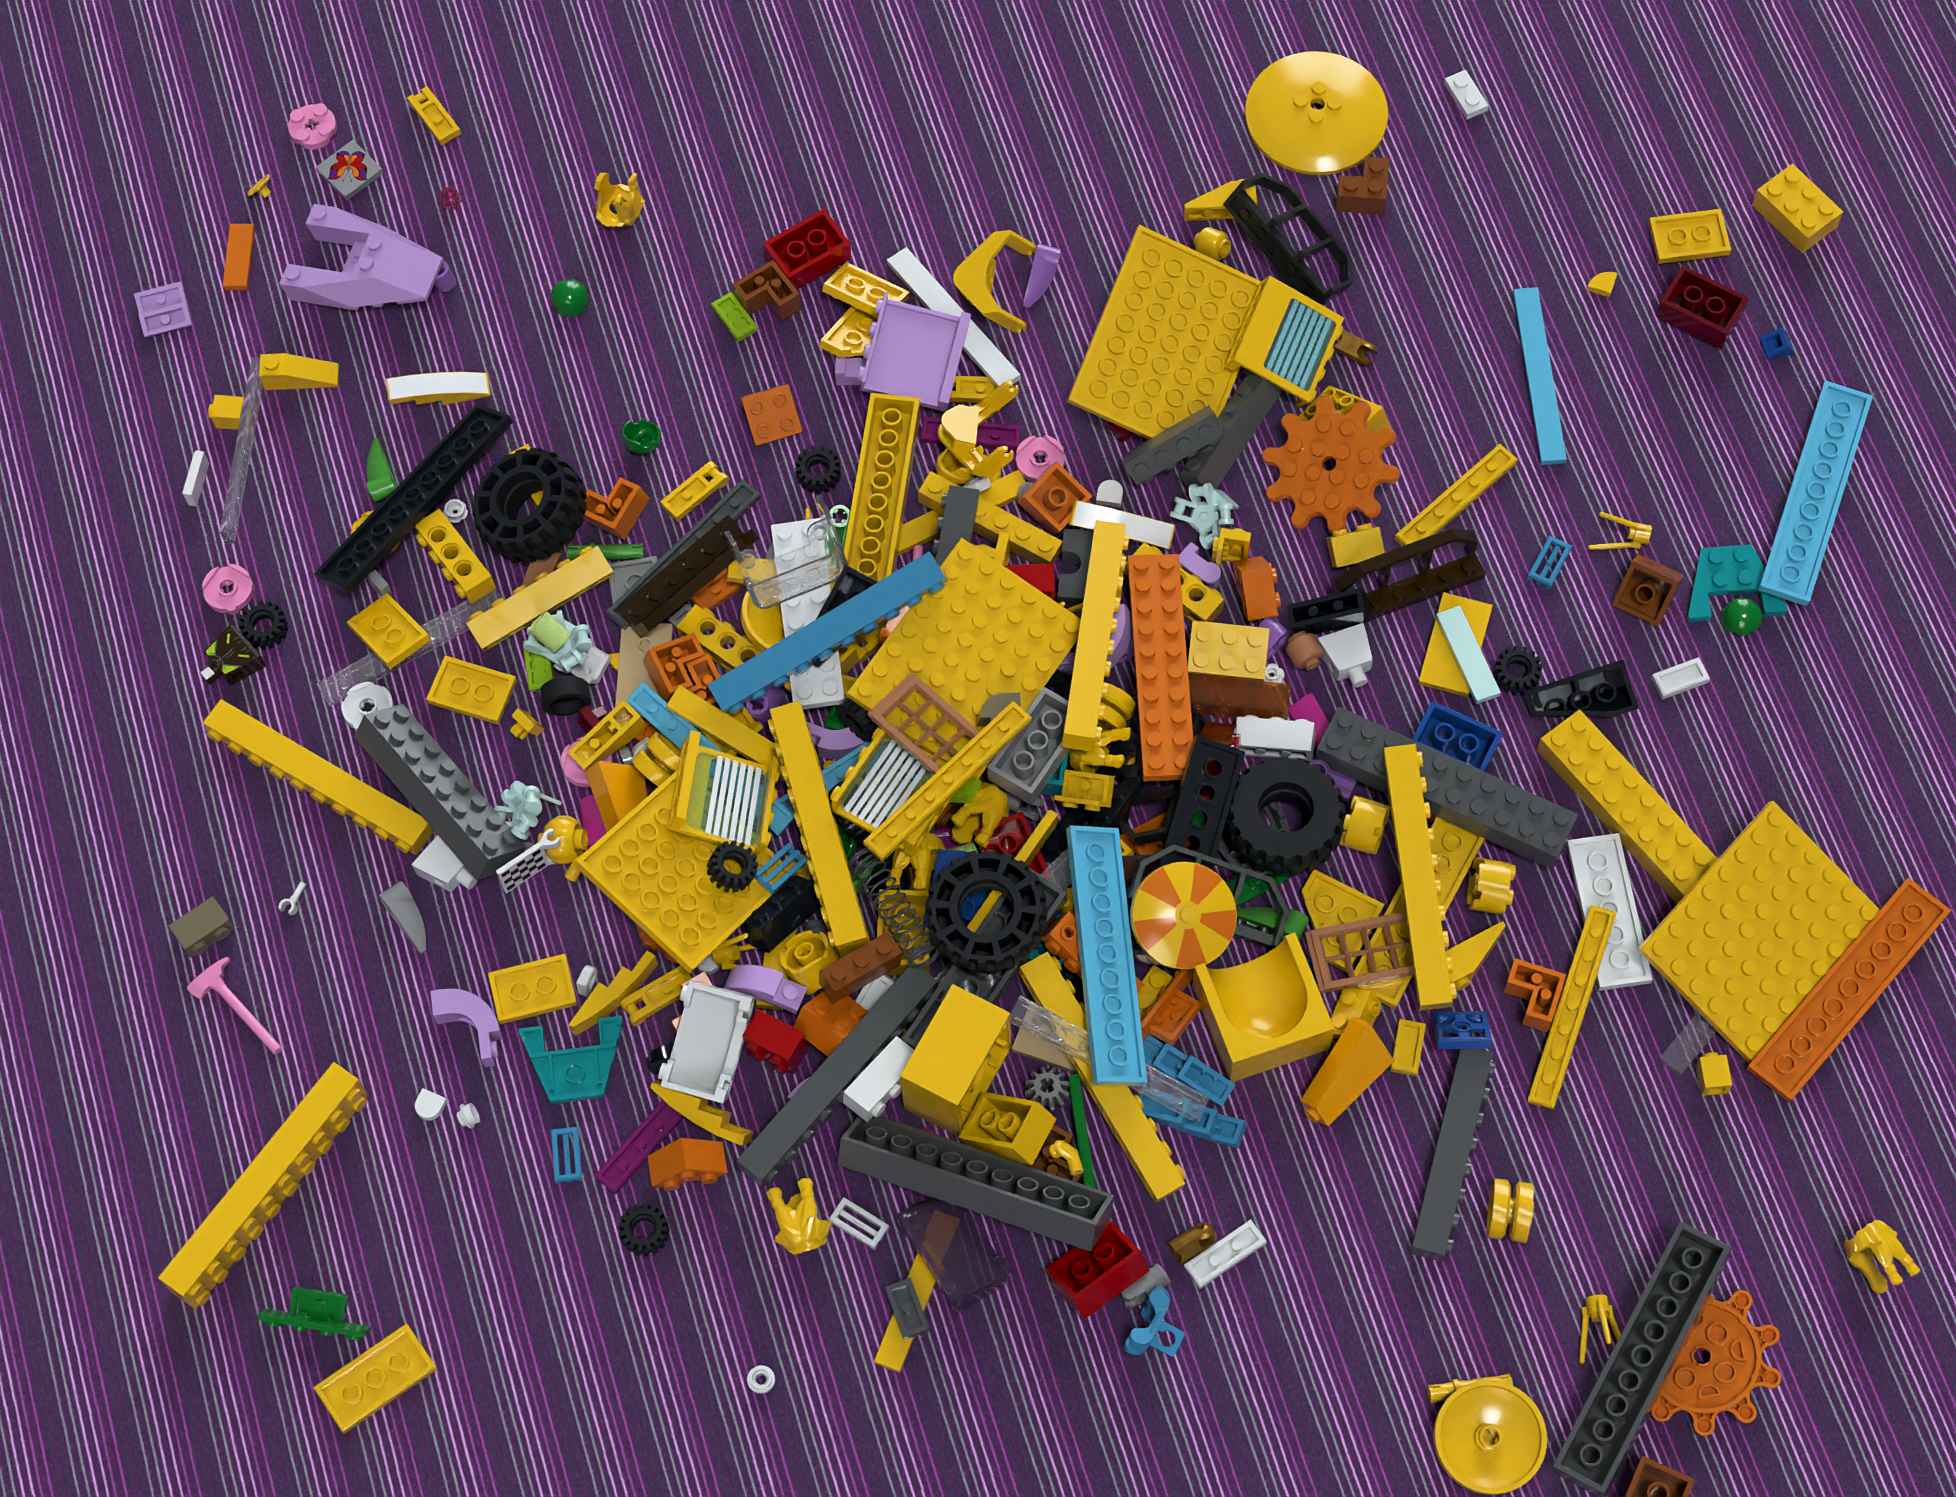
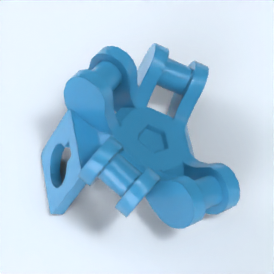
M1157 1286L1153 1288L1147 1298L1148 1305L1142 1308L1140 1314L1147 1321L1149 1327L1135 1328L1129 1333L1128 1339L1124 1344V1349L1129 1354L1141 1355L1147 1350L1148 1346H1151L1170 1357H1174L1185 1333L1162 1320L1171 1301L1170 1294L1164 1287ZM1157 1331L1161 1333L1164 1331L1171 1332L1175 1337L1174 1344L1170 1347L1163 1346L1160 1343L1159 1337L1155 1336Z

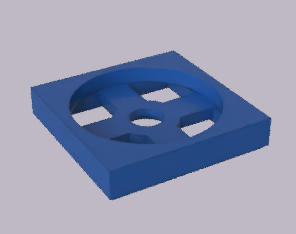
M1485 1011L1432 1012V1023L1438 1049L1492 1048V1037ZM1458 1027H1465L1467 1029L1462 1030L1458 1029ZM1472 1032H1484L1485 1035L1483 1037H1470L1469 1034ZM1442 1033H1455L1458 1037H1443Z

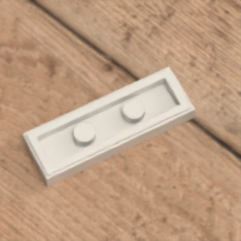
M1250 1219L1184 1264V1268L1198 1288L1201 1289L1264 1246L1267 1241Z

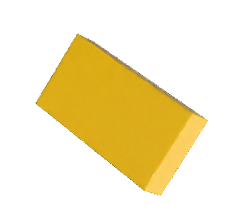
M1399 1019L1393 1053L1394 1062L1391 1064L1390 1072L1417 1077L1426 1027L1425 1023Z

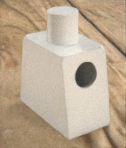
M1363 623L1318 638V642L1324 651L1321 658L1336 680L1340 681L1350 677L1355 688L1361 687L1368 682L1364 672L1371 669L1372 655Z
M438 835L411 864L418 876L450 892L459 883L467 889H472L478 881Z

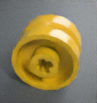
M1108 683L1106 699L1101 698L1100 704L1105 705L1103 721L1098 720L1097 726L1102 727V730L1127 728L1126 721L1133 715L1136 708L1135 701L1125 691Z
M655 732L646 743L650 752L640 750L632 762L646 778L659 787L678 770L681 750L667 737Z
M1493 1179L1487 1213V1238L1501 1240L1505 1236L1508 1223L1511 1241L1527 1242L1534 1209L1533 1183L1518 1181L1511 1198V1185L1506 1179Z

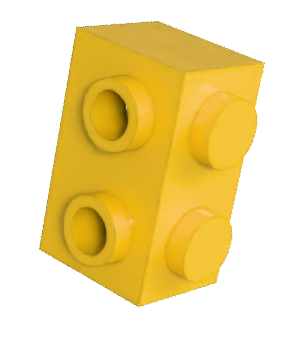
M1371 523L1356 526L1357 531L1347 532V528L1332 531L1333 536L1326 537L1332 567L1337 568L1355 564L1385 553L1380 527H1372Z

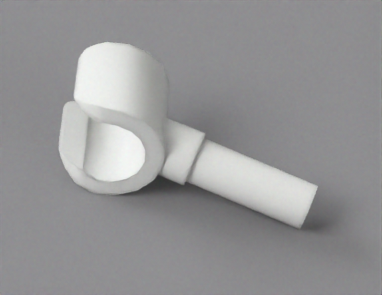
M300 882L290 899H283L279 903V910L283 912L286 906L291 904L288 914L291 916L295 915L298 911L296 902L306 884Z

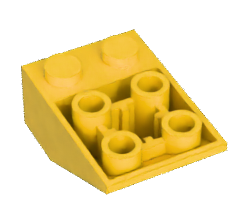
M1330 385L1298 416L1303 421L1310 420L1315 415L1317 399L1321 396H1329L1334 402L1335 411L1341 415L1349 413L1357 402H1367L1371 407V413L1367 419V427L1371 431L1391 428L1382 406Z

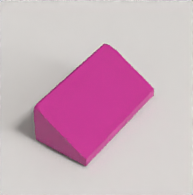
M1310 693L1288 707L1287 711L1293 721L1306 719L1314 722L1316 729L1314 750H1316L1329 726V722L1315 697Z
M593 794L580 799L583 829H586L588 834L587 848L593 846L607 833Z

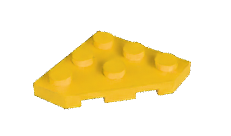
M851 306L820 340L819 347L840 358L863 356L866 344L871 345L873 337L869 336L872 321L877 322L878 319L865 311Z
M1317 870L1312 871L1301 893L1313 929L1379 917L1384 908L1383 903ZM1372 929L1367 930L1368 936ZM1361 931L1344 934L1349 953L1362 949L1364 942ZM1338 936L1322 939L1326 957L1343 954ZM1357 956L1350 957L1352 965L1355 962ZM1344 959L1328 962L1347 972Z

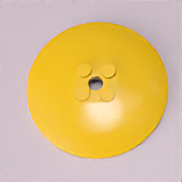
M1312 51L1286 56L1274 62L1260 73L1253 82L1247 96L1245 120L1249 135L1256 147L1275 164L1301 174L1329 175L1357 166L1365 160V157H1369L1376 150L1386 131L1388 106L1380 84L1363 66L1341 55ZM1319 103L1323 108L1320 110L1313 109L1311 105Z

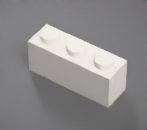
M1254 715L1237 717L1233 746L1236 749L1245 751L1244 756L1279 759V756H1288V759L1297 760L1298 757L1306 761H1313L1316 739L1315 724L1306 719L1288 721L1280 717H1272L1270 719H1262Z
M896 1036L844 1091L843 1103L867 1123L873 1116L876 1118L880 1116L886 1108L885 1103L891 1097L895 1099L901 1093L900 1074L913 1054L914 1049Z

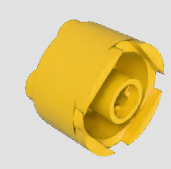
M1354 795L1350 806L1351 814H1347L1344 820V832L1340 845L1375 855L1384 835L1383 830L1388 821L1390 806Z
M1477 857L1472 865V868L1476 869V873L1473 876H1469L1467 904H1470L1468 909L1494 914L1505 913L1507 905L1511 906L1513 900V890H1510V881L1514 880L1516 866L1511 865L1509 862Z
M812 930L803 931L793 936L785 944L787 949L784 954L781 952L779 958L782 967L791 981L807 987V995L813 994L822 988L819 984L820 970L840 959L834 947H831L827 936L820 931V934L813 933Z

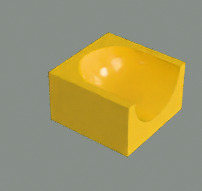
M1296 933L1286 935L1283 941L1273 950L1247 963L1224 969H1210L1206 967L1205 963L1194 967L1192 988L1197 1000L1202 1004V1014L1228 1080L1231 1082L1330 1049L1334 1026Z
M952 984L900 1074L904 1109L959 1136L982 1092L988 1091L1012 1048L1010 1013Z

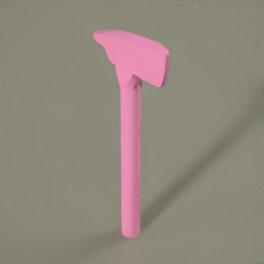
M225 957L208 967L187 986V990L199 999H202L210 989L217 991L274 1055L282 1050L280 1044L224 983L222 977H224L225 966L230 962L229 957Z

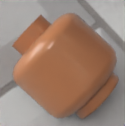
M1300 631L1288 639L1286 652L1296 668L1312 670L1320 664L1319 660L1323 656L1324 651L1313 633Z

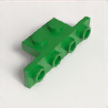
M298 1286L292 1288L289 1312L264 1309L258 1314L257 1320L265 1321V1324L268 1326L279 1327L285 1324L291 1325L292 1329L297 1331L314 1329L319 1330L318 1333L321 1335L344 1334L345 1338L350 1340H360L371 1331V1326L345 1322L349 1295Z

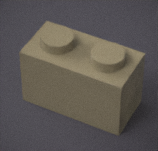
M213 896L168 925L190 958L203 954L211 944L217 940L225 939L235 929Z

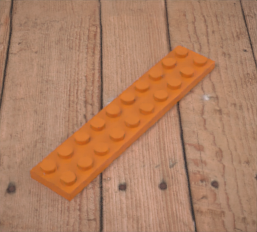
M1179 554L1128 555L1143 781L1182 780L1193 742Z
M1907 878L1746 1069L1790 1103L1948 916L1951 909L1910 878Z

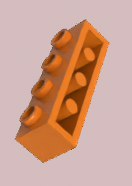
M1068 911L1054 921L1042 935L1041 940L1045 943V947L1049 952L1058 955L1064 961V966L1070 972L1076 973L1082 979L1076 918ZM1136 977L1138 994L1145 984Z

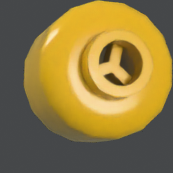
M1206 227L1194 237L1193 245L1195 246V251L1216 261L1226 258L1230 252L1231 241L1223 231Z

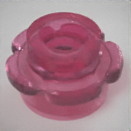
M453 187L444 188L438 197L439 205L443 209L454 210L462 202L461 194Z

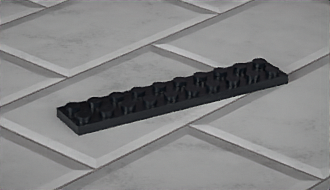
M477 403L314 573L316 579L350 595L490 446L505 433L513 423L511 417Z

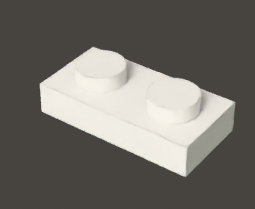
M1466 70L1445 78L1444 85L1466 120L1488 111L1487 102Z

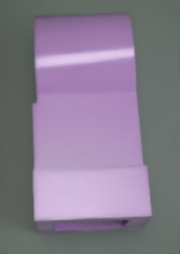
M836 356V386L861 385V381H857L860 367L866 366L867 359L840 358Z
M1190 542L1179 555V564L1190 575L1198 576L1208 588L1217 589L1220 585V567L1198 555L1199 547Z

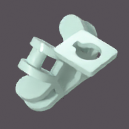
M1204 483L1203 486L1191 484L1189 486V496L1192 501L1175 497L1174 502L1177 503L1174 511H1171L1169 516L1189 523L1200 534L1199 539L1203 548L1208 550L1212 548L1214 537H1220L1221 526L1234 525V519H1231L1230 510H1237L1239 505L1224 491L1214 489L1211 483ZM1201 496L1205 497L1206 502H1201ZM1186 506L1193 507L1190 517L1183 514Z
M560 610L557 611V614L552 615V617L571 632L567 641L556 652L551 653L545 645L542 646L537 643V638L530 634V627H528V640L524 641L523 648L531 653L540 654L562 667L566 674L572 672L571 668L577 664L581 666L585 663L580 653L591 649L593 644L592 640L588 638L590 633L589 626L586 624L578 626L564 620L563 612Z
M514 781L510 785V790L506 789L501 794L503 802L509 807L495 806L494 810L504 821L506 818L512 817V822H506L512 829L511 832L518 838L527 840L530 836L529 827H535L539 822L536 816L542 811L540 798L560 806L562 802L540 793L539 788L536 786H525L520 781Z

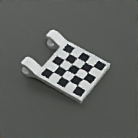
M553 829L546 830L540 842L496 870L506 894L548 865L556 864L547 857L544 849H553L561 844L559 837L554 841L548 840L550 836L555 834Z

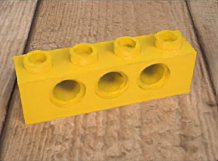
M440 509L423 518L415 525L418 533L415 535L416 540L422 548L427 547L430 550L428 552L429 557L435 565L440 564L442 566L440 570L448 582L452 580L455 583L453 587L461 599L465 597L472 605L496 589L490 573Z
M1144 542L1133 555H1162V552L1157 547L1149 546ZM1128 562L1125 563V575L1127 576ZM1179 564L1183 616L1191 622L1193 620L1213 622L1223 611L1224 598L1216 589H1210L1205 586L1198 576L1190 575L1184 571ZM1199 597L1202 600L1192 601L1190 598Z
M696 604L676 626L679 638L695 633L704 654H709L712 661L728 672L743 664L745 658H753L761 653L746 635L742 637L735 632L734 627L728 622H720L715 618L713 612L705 607L702 609ZM706 630L714 631L711 635L702 634ZM725 644L734 645L731 649L722 648Z

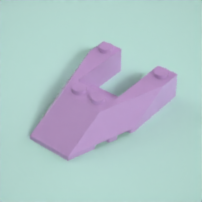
M314 204L305 224L315 240L352 246L342 272L287 264L279 283L289 300L349 310H358L359 307L372 305L373 308L382 307L384 303L390 302L405 304L427 301L444 259L387 227L336 207Z

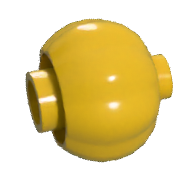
M568 815L553 818L545 825L543 833L538 835V842H540L544 832L548 829H553L555 834L550 836L548 840L554 841L558 837L561 839V844L558 847L544 849L547 857L556 864L572 863L573 859L582 854L583 850H586L588 846L586 829H583L575 818Z

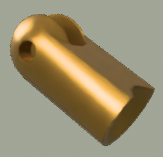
M1346 330L1342 331L1340 342L1334 345V351L1365 366L1373 364L1371 360L1364 357L1367 351L1378 355V349L1375 345Z
M1200 1222L1167 1242L1172 1255L1181 1265L1211 1247L1215 1243L1217 1235L1214 1232L1213 1225L1207 1222Z

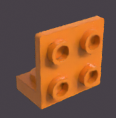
M783 384L739 398L741 406L745 410L755 445H761L802 432L789 384Z

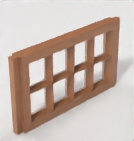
M913 673L909 674L868 712V716L873 722L933 775L941 769L935 761L948 749L955 755L959 752L952 746L959 738L966 733L973 739L980 732ZM916 689L928 700L913 712L902 701ZM933 704L944 715L930 727L919 715ZM899 705L910 717L896 728L885 717ZM947 719H950L961 729L947 742L936 730ZM916 720L927 731L913 743L901 732ZM932 734L943 746L930 758L918 747Z
M1405 912L1305 932L1319 992L1326 993L1414 975L1413 964L1400 967L1395 949L1410 946L1409 941L1394 944L1389 926L1406 922L1407 925ZM1383 927L1388 945L1371 948L1367 930ZM1361 931L1365 950L1349 953L1344 934ZM1338 936L1343 954L1326 957L1322 939ZM1390 950L1394 968L1377 971L1373 953ZM1367 954L1372 973L1355 976L1350 957ZM1344 959L1349 977L1332 980L1328 962Z

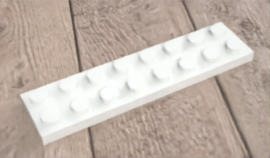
M821 518L771 525L785 638L816 620L831 592ZM839 650L820 668L811 663L812 667L806 672L799 675L796 672L790 676L793 702L800 700L803 710L839 705L845 701Z

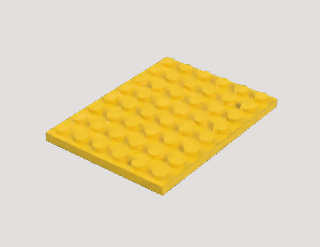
M1139 224L1066 402L1146 439L1155 437L1208 405L1218 418L1226 405L1241 367L1239 366L1232 371L1224 365L1261 281Z
M961 538L940 566L948 580L944 583L945 587L933 595L930 592L921 597L922 601L919 604L909 608L847 692L846 697L868 712L909 674L913 673L976 729L981 731L984 726H976V720L983 704L988 698L998 693L1020 692L1021 708L1026 712L1077 642L1081 620L1079 617ZM915 689L902 702L915 712L928 699ZM931 704L919 717L931 727L944 713ZM898 705L885 718L898 728L910 715ZM947 719L936 732L948 742L961 728L952 720ZM914 720L901 733L914 743L927 730ZM965 733L952 746L957 751H960L972 738ZM931 734L919 747L934 755L943 744ZM948 749L939 759L947 763L955 754ZM993 758L973 777L980 778Z
M1770 801L1637 950L1748 1063H1751L1872 921L1880 909L1774 801Z

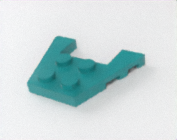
M1751 544L1701 548L1687 622L1710 621L1712 617L1708 598L1710 596L1759 593L1763 617L1786 615L1788 610L1782 598L1758 590L1765 567Z
M622 1016L598 1018L600 1045L546 1052L543 1026L519 1029L521 1039L551 1105L605 1098L623 1026Z

